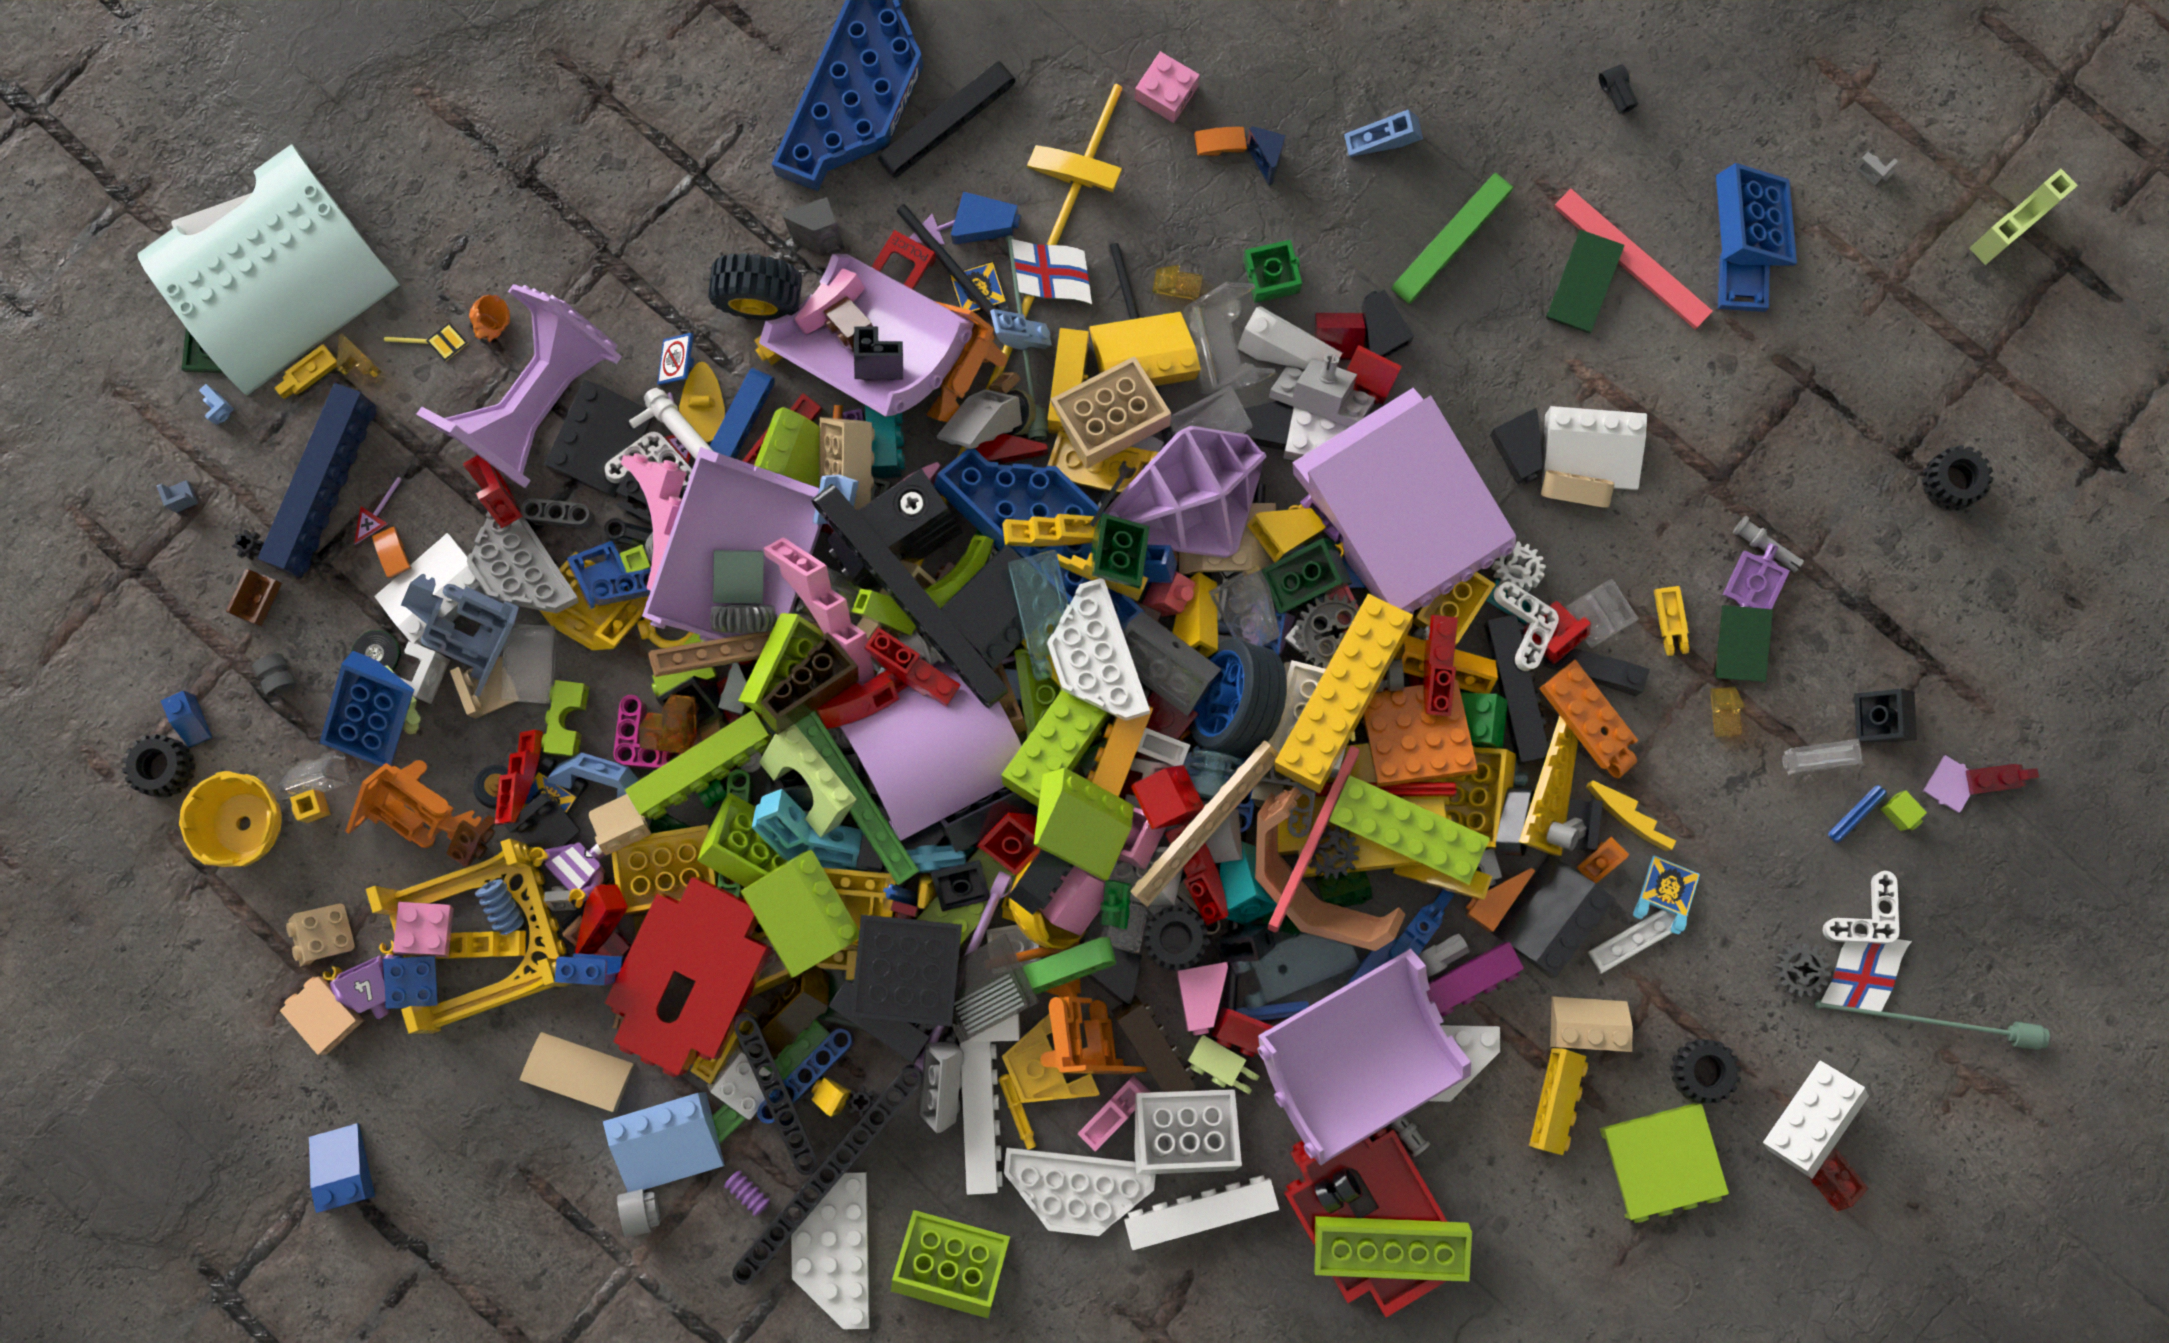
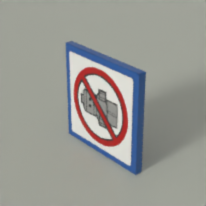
M687 333L663 340L657 385L688 379L689 367L693 368L694 358L691 357L694 333Z

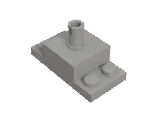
M1326 354L1324 362L1312 358L1304 372L1297 368L1286 366L1269 394V398L1349 427L1368 415L1375 400V397L1353 390L1357 374L1338 368L1337 365L1340 359L1335 355L1334 360L1331 361L1333 354Z

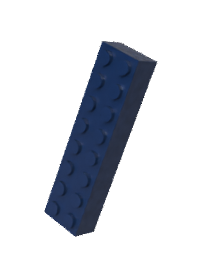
M337 383L333 384L257 558L258 560L277 570L302 578L304 573L309 570L311 556L320 544V535L328 526L330 512L338 503V494L341 487L347 482L349 468L351 464L355 463L359 445L366 438V429L369 422L376 415V405L361 392Z

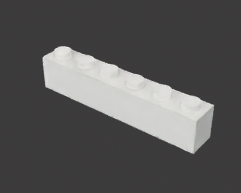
M969 1040L960 1041V1048L964 1052L961 1075L967 1195L997 1193L998 1187H1003L1002 1171H997V1161H1001V1146H996V1136L1000 1135V1120H995V1110H999V1096L994 1095V1085L998 1084L997 1069H993L992 1059H997L996 1044H992V1042H969Z
M1264 1175L1256 1176L1249 1179V1184L1240 1186V1182L1225 1185L1226 1190L1216 1192L1214 1188L1201 1192L1202 1197L1195 1199L1188 1195L1176 1199L1177 1204L1168 1206L1167 1202L1153 1205V1210L1143 1213V1209L1128 1212L1129 1217L1124 1218L1132 1250L1279 1210L1271 1179H1265Z

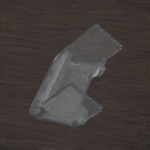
M1225 282L1188 304L1183 310L1182 316L1198 355L1201 371L1196 379L1199 390L1203 394L1214 395L1251 387L1276 373L1275 369L1256 368L1252 363L1241 365L1231 322L1236 320L1241 313L1239 297L1255 288V285L1252 283Z

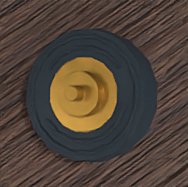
M491 765L485 767L477 774L473 782V792L476 799L483 806L496 809L499 776L507 775L508 768L502 765Z

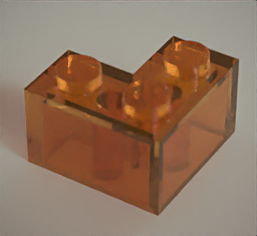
M671 694L662 708V714L648 712L639 726L640 748L682 754L691 749L696 741L695 697Z

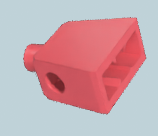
M1175 571L1172 583L1152 582L1142 604L1161 612V617L1181 614L1187 601L1193 598L1195 582Z

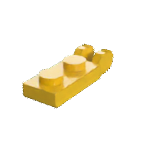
M1680 586L1655 589L1654 596L1666 655L1672 656L1674 654L1672 636H1679L1680 651L1682 654H1686L1689 652L1687 637L1689 632Z

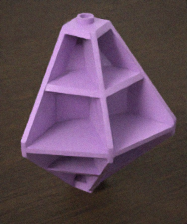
M1188 426L1177 432L1109 505L1104 513L1150 526L1147 545H1171L1173 551L1227 558L1238 552L1266 454L1246 434Z

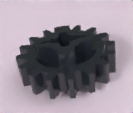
M1329 825L1326 826V832L1322 834L1319 843L1330 837V841L1323 845L1318 843L1311 858L1312 862L1308 865L1310 869L1317 867L1315 872L1317 876L1323 872L1325 873V880H1328L1330 875H1334V878L1339 880V874L1341 873L1345 877L1348 876V868L1351 870L1356 869L1352 862L1359 861L1360 858L1354 855V853L1360 851L1359 846H1352L1356 842V838H1348V830L1340 833L1339 826H1336L1334 831H1331ZM1341 839L1346 842L1349 851L1341 848ZM1332 847H1335L1339 854L1334 855L1333 859H1330L1326 852L1331 851ZM1316 855L1324 858V867L1318 863ZM1339 862H1346L1343 866L1334 869L1335 865Z

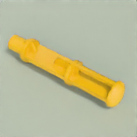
M1004 1074L999 1077L998 1082H1000L1008 1108H1010L1020 1134V1139L1024 1141L1027 1150L1036 1147L1033 1138L1034 1131L1031 1129L1010 1074Z

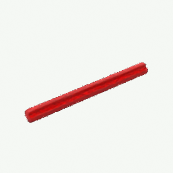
M1326 782L1321 792L1315 793V797H1327L1334 782ZM1367 782L1377 787V782ZM1412 782L1378 787L1398 797L1456 796V783Z

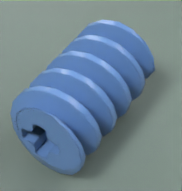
M496 879L475 892V896H484L479 903L480 905L488 904L483 911L485 914L492 913L488 916L489 922L496 921L492 925V929H501L500 934L504 935L518 929L524 923V919L520 915L519 909L515 907L516 902L511 899L512 894L507 890V884L502 879Z

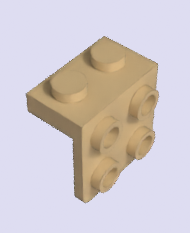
M627 794L589 812V818L597 835L595 840L605 855L616 852L651 835L645 817L639 815Z
M343 904L295 913L289 918V923L286 924L288 936L293 937L295 945L292 947L293 957L295 961H299L300 967L310 965L317 959L350 952L355 947L346 909Z

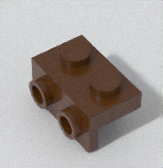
M245 569L226 612L262 627L282 583L250 569Z
M488 815L476 827L462 820L446 854L465 867L475 858L481 859L488 849L485 846L486 843L495 834L493 830L495 818Z

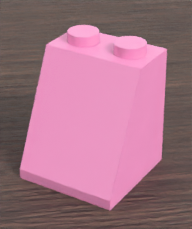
M1074 866L1066 877L1061 876L1060 879L1064 882L1055 893L1051 891L1049 895L1052 897V900L1044 910L1039 908L1038 910L1052 924L1081 936L1101 910L1100 903L1104 901L1105 881Z
M1227 962L1176 972L1187 1031H1193V1035L1209 1033L1208 1028L1214 1027L1228 969Z

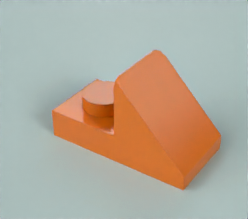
M1610 837L1604 843L1601 842L1597 846V850L1592 851L1576 868L1586 878L1597 883L1622 863L1629 854Z

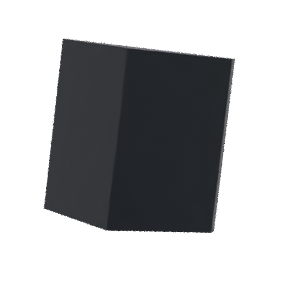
M697 676L690 677L656 698L685 735L715 720L724 713L723 709L718 708L720 695L716 682Z
M980 860L931 872L942 912L988 901L990 898L983 865Z

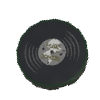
M371 630L363 633L352 646V651L376 659L382 665H388L392 671L397 668L399 657L401 658V649L398 641L394 636L382 630Z

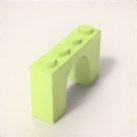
M2062 169L2058 170L2011 213H2008L1990 228L1969 249L1985 265L1988 264L2078 185Z
M795 724L780 734L774 735L759 761L774 781L793 769L804 777L812 791L814 800L813 807L805 820L820 838L840 825L857 800Z

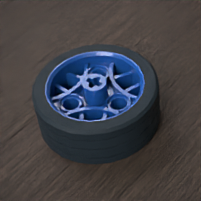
M1235 638L1225 639L1218 643V651L1207 658L1221 668V671L1200 704L1194 709L1200 715L1189 728L1199 746L1237 758H1248L1264 740L1269 742L1280 723L1287 696L1286 672L1281 658L1275 651Z

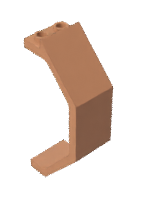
M1297 787L1289 792L1285 789L1276 797L1271 792L1257 815L1255 879L1277 904L1293 872L1278 852V824L1290 816L1289 811L1297 804L1295 800L1302 796ZM1302 880L1286 912V915L1301 932L1377 951L1395 939L1406 915L1400 907L1384 917H1376L1320 901Z

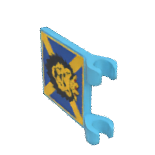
M1655 855L1652 856L1633 916L1642 919L1648 913L1649 904L1676 915L1670 931L1679 935L1685 930L1687 916L1700 874Z

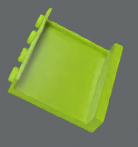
M1693 1103L1599 1128L1602 1138L1606 1139L1627 1211L1624 1214L1625 1218L1634 1220V1223L1649 1220L1648 1215L1656 1213L1659 1216L1674 1213L1673 1209L1682 1207L1683 1210L1698 1207L1697 1202L1705 1200L1707 1203H1715L1722 1200L1721 1196L1729 1194L1702 1104Z

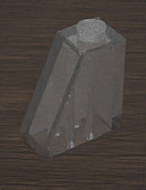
M1859 739L1790 748L1784 751L1785 755H1783L1782 759L1783 766L1787 769L1788 775L1844 770L1863 763Z

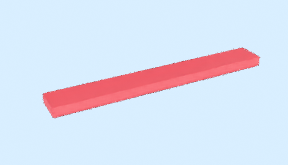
M1571 188L1555 204L1554 208L1579 230L1581 229L1624 244L1625 246L1618 264L1693 329L1696 330L1713 312V310Z
M1350 746L1272 915L1268 929L1275 933L1280 928L1345 783L1355 765L1360 752L1359 748Z

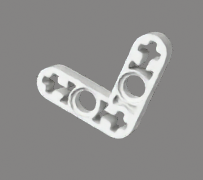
M658 432L647 433L605 465L606 478L612 483H620L626 472L629 471L621 464L623 455L629 456L633 452L647 456L648 461L653 460L658 463H663L662 459L666 456L674 457L678 468L686 472V476L689 475L688 481L692 472V468ZM649 441H658V447L650 446ZM614 467L616 470L620 468V474H612L611 468ZM684 480L682 488L687 487L688 481Z
M1505 582L1496 587L1494 598L1498 604L1530 624L1515 656L1517 667L1522 671H1529L1540 664L1557 627L1559 617L1557 612L1514 583ZM1504 590L1508 591L1507 595L1509 596V598L1505 597L1506 593L1504 592ZM1524 600L1531 606L1529 613L1525 612L1521 604ZM1544 615H1547V621L1549 622L1547 624L1545 623ZM1533 633L1541 637L1542 642L1540 645H1536L1533 642ZM1528 654H1530L1528 660L1531 662L1529 664L1526 663L1527 658L1524 657Z
M1881 871L1873 876L1871 880L1872 919L1833 918L1823 925L1824 936L1834 942L1887 944L1895 941L1899 936L1898 884L1895 875L1889 871ZM1883 877L1885 881L1890 883V885L1885 887V894L1890 893L1891 896L1879 897V894L1884 893V886L1879 884V880L1883 879ZM1884 900L1890 903L1891 912L1889 914H1884L1880 911L1879 903ZM1835 924L1837 928L1845 929L1848 927V932H1840L1835 936V932L1830 931V927ZM1857 924H1862L1866 927L1867 935L1864 938L1858 937L1855 934V926ZM1886 926L1887 930L1892 933L1886 938L1883 933L1874 934V930H1881Z

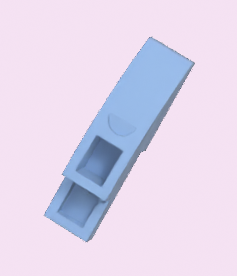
M996 309L990 311L996 336L1003 344L1020 350H1025L1029 347L1046 349L1052 346L1050 331L1046 323L1026 320L1023 314Z

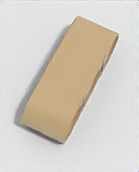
M1546 470L1541 495L1563 501L1609 507L1615 483L1600 478Z

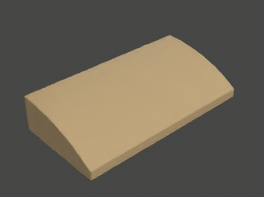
M541 1032L529 1055L520 1081L611 1112H617L634 1063Z

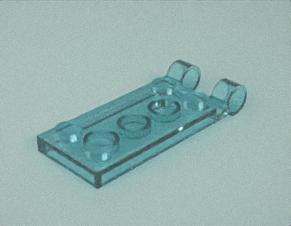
M1056 550L1008 562L1031 659L1032 672L1038 681L1052 676L1050 663L1046 659V656L1050 655L1047 642L1055 632L1059 620L1069 605ZM1049 624L1053 626V631L1051 633H1048L1046 630V627Z
M1302 933L1275 944V948L1259 961L1230 962L1235 975L1255 967L1263 990L1244 997L1248 1010L1260 1007L1267 1002L1360 965L1353 945L1309 933ZM1281 964L1287 967V971L1284 974L1278 971V967Z

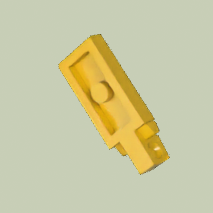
M323 344L285 371L284 381L277 385L275 390L283 399L292 394L297 395L340 364Z

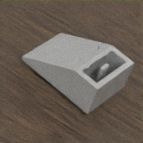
M987 389L969 396L939 432L937 439L947 441L948 444H958L966 449H973L984 441L994 440L997 435L1013 431V428L1022 424L1019 397Z

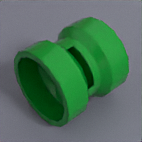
M716 778L711 781L707 789L698 793L706 809H709L715 805V802L719 800L724 801L727 790L723 782Z

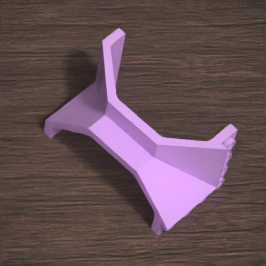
M513 284L508 292L531 311L534 340V356L518 379L496 405L447 418H442L421 407L416 415L435 429L458 440L512 481L526 488L531 480L524 476L523 472L534 434L539 424L576 377L602 360L617 364L622 356L615 351L618 345L565 301L553 295L549 296L544 292L540 293L534 288L531 290L526 285L520 287Z

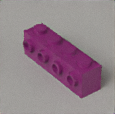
M1504 942L1428 982L1430 990L1426 991L1429 1002H1435L1441 1017H1444L1454 1011L1453 1006L1462 1003L1464 1006L1476 999L1475 995L1481 991L1487 994L1498 988L1496 983L1504 979L1506 982L1516 979L1520 976L1518 972L1523 970L1524 967L1511 943Z

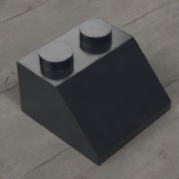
M1900 688L1854 693L1857 742H1903L1917 740L1914 691Z

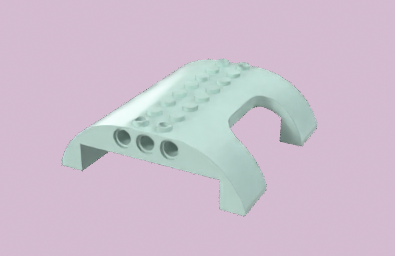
M294 144L289 145L254 170L256 186L251 196L209 228L198 234L187 236L183 229L177 225L137 254L144 270L191 335L223 373L246 396L400 286L389 269L374 254L309 168L307 161Z

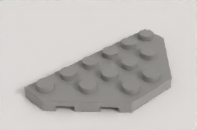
M487 512L485 524L480 528L475 540V547L466 561L468 568L486 596L500 603L507 601L516 606L558 613L579 603L576 594L524 516L501 528L491 514Z

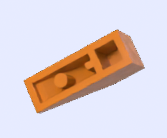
M1532 868L1527 869L1489 889L1485 900L1472 897L1465 907L1468 909L1465 916L1486 931L1493 932L1535 870Z

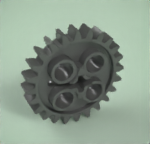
M1337 594L1333 596L1332 600L1327 595H1324L1322 603L1318 598L1314 600L1315 607L1307 604L1306 609L1309 613L1301 611L1300 616L1304 621L1297 620L1296 625L1301 627V629L1295 630L1294 634L1301 636L1295 644L1303 645L1299 654H1308L1305 662L1313 659V666L1317 667L1321 664L1324 669L1328 667L1346 632L1339 634L1337 639H1335L1334 635L1319 640H1314L1313 637L1328 635L1332 629L1335 632L1349 629L1360 607H1355L1356 599L1349 604L1347 603V595L1344 596L1342 601H1339ZM1340 614L1347 615L1350 623L1347 625L1340 624L1337 616ZM1317 619L1323 620L1326 624V629H1316L1313 622ZM1321 643H1328L1332 648V652L1329 654L1322 653L1319 645Z

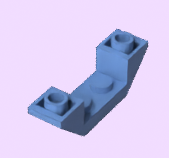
M585 753L577 754L557 764L547 778L549 783L571 789L576 779L582 777L618 788L617 798L626 795L625 789L639 781L628 766Z

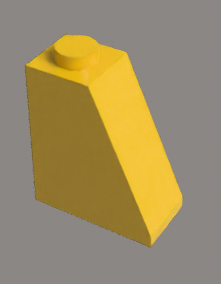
M1312 508L1258 512L1247 524L1248 528L1274 562L1287 557L1311 542L1326 528L1322 519Z

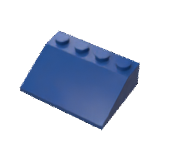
M1734 163L1717 174L1716 182L1723 260L1739 265H1796L1797 258L1789 179L1738 163Z
M352 651L341 664L319 743L380 767L385 763L392 766L415 689L376 659Z

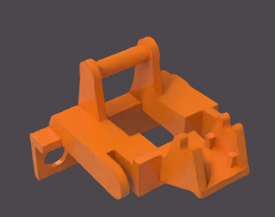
M936 302L974 323L970 340L965 344L957 361L939 386L942 389L941 396L937 398L927 413V416L932 419L948 422L960 408L956 398L964 397V393L968 391L982 362H992L994 365L1002 367L1007 363V356L993 342L995 338L993 335L994 328L972 310Z
M416 760L401 770L396 766L391 767L385 763L362 782L345 831L350 834L367 819H370L375 824L381 820L409 842L414 841L423 848H429L434 844L435 836L440 831L444 830L447 832V837L452 840L462 820L476 827L480 823L481 817L472 818L475 813L473 810L453 817L451 814L454 808L449 806L448 802L419 782L427 769L425 762ZM424 823L431 827L430 830L423 826Z
M1080 978L1044 991L1059 997L1052 998L1049 1003L1055 1050L1044 1052L1041 1055L1040 1061L1042 1066L1058 1068L1059 1073L1129 1074L1147 1072V1067L1124 1066L1123 1059H1116L1112 1021L1108 1019L1107 1006L1102 1000H1094L1092 1002V998L1077 996V994L1081 993ZM1091 1003L1089 1008L1091 1020L1084 1021L1088 1047L1082 1049L1079 1024L1083 1023L1081 1005Z

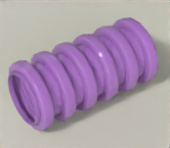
M737 1171L727 1180L724 1187L726 1189L729 1188L732 1195H737L736 1199H741V1204L743 1206L747 1205V1210H752L754 1217L758 1216L770 1204V1199H765V1194L763 1192L759 1193V1188H754L753 1182H748V1177H743L742 1172Z

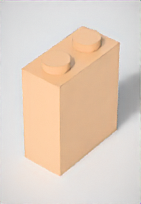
M319 976L309 979L303 985L304 989L299 994L290 996L284 1002L285 1006L280 1012L317 1055H327L364 1020L354 1009H350L337 1002L329 985L331 981Z

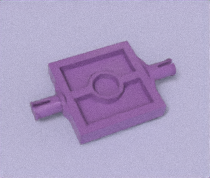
M1769 543L1764 556H1756L1743 551L1722 595L1735 600L1740 607L1772 609L1790 570L1779 566L1773 561L1779 547Z

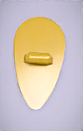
M699 362L691 370L688 379H686L679 412L703 440L709 443L712 442L725 417V407L715 374L707 363Z

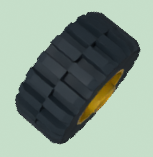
M747 253L723 255L712 264L708 298L716 309H720L724 313H730L732 316L743 317L744 319L769 321L781 318L787 314L792 316L799 310L802 277L799 270L793 265L787 264L783 260H776L773 257H764L759 254L749 255Z

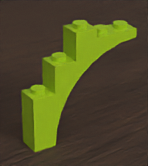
M974 535L967 551L957 565L941 580L924 589L939 608L948 602L985 565L987 558L992 552L993 539L987 536ZM860 589L851 612L900 634L912 636L914 629L917 627L890 595Z

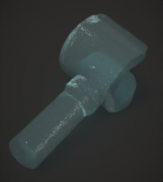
M1516 759L1513 784L1525 786L1528 783V773L1519 772Z

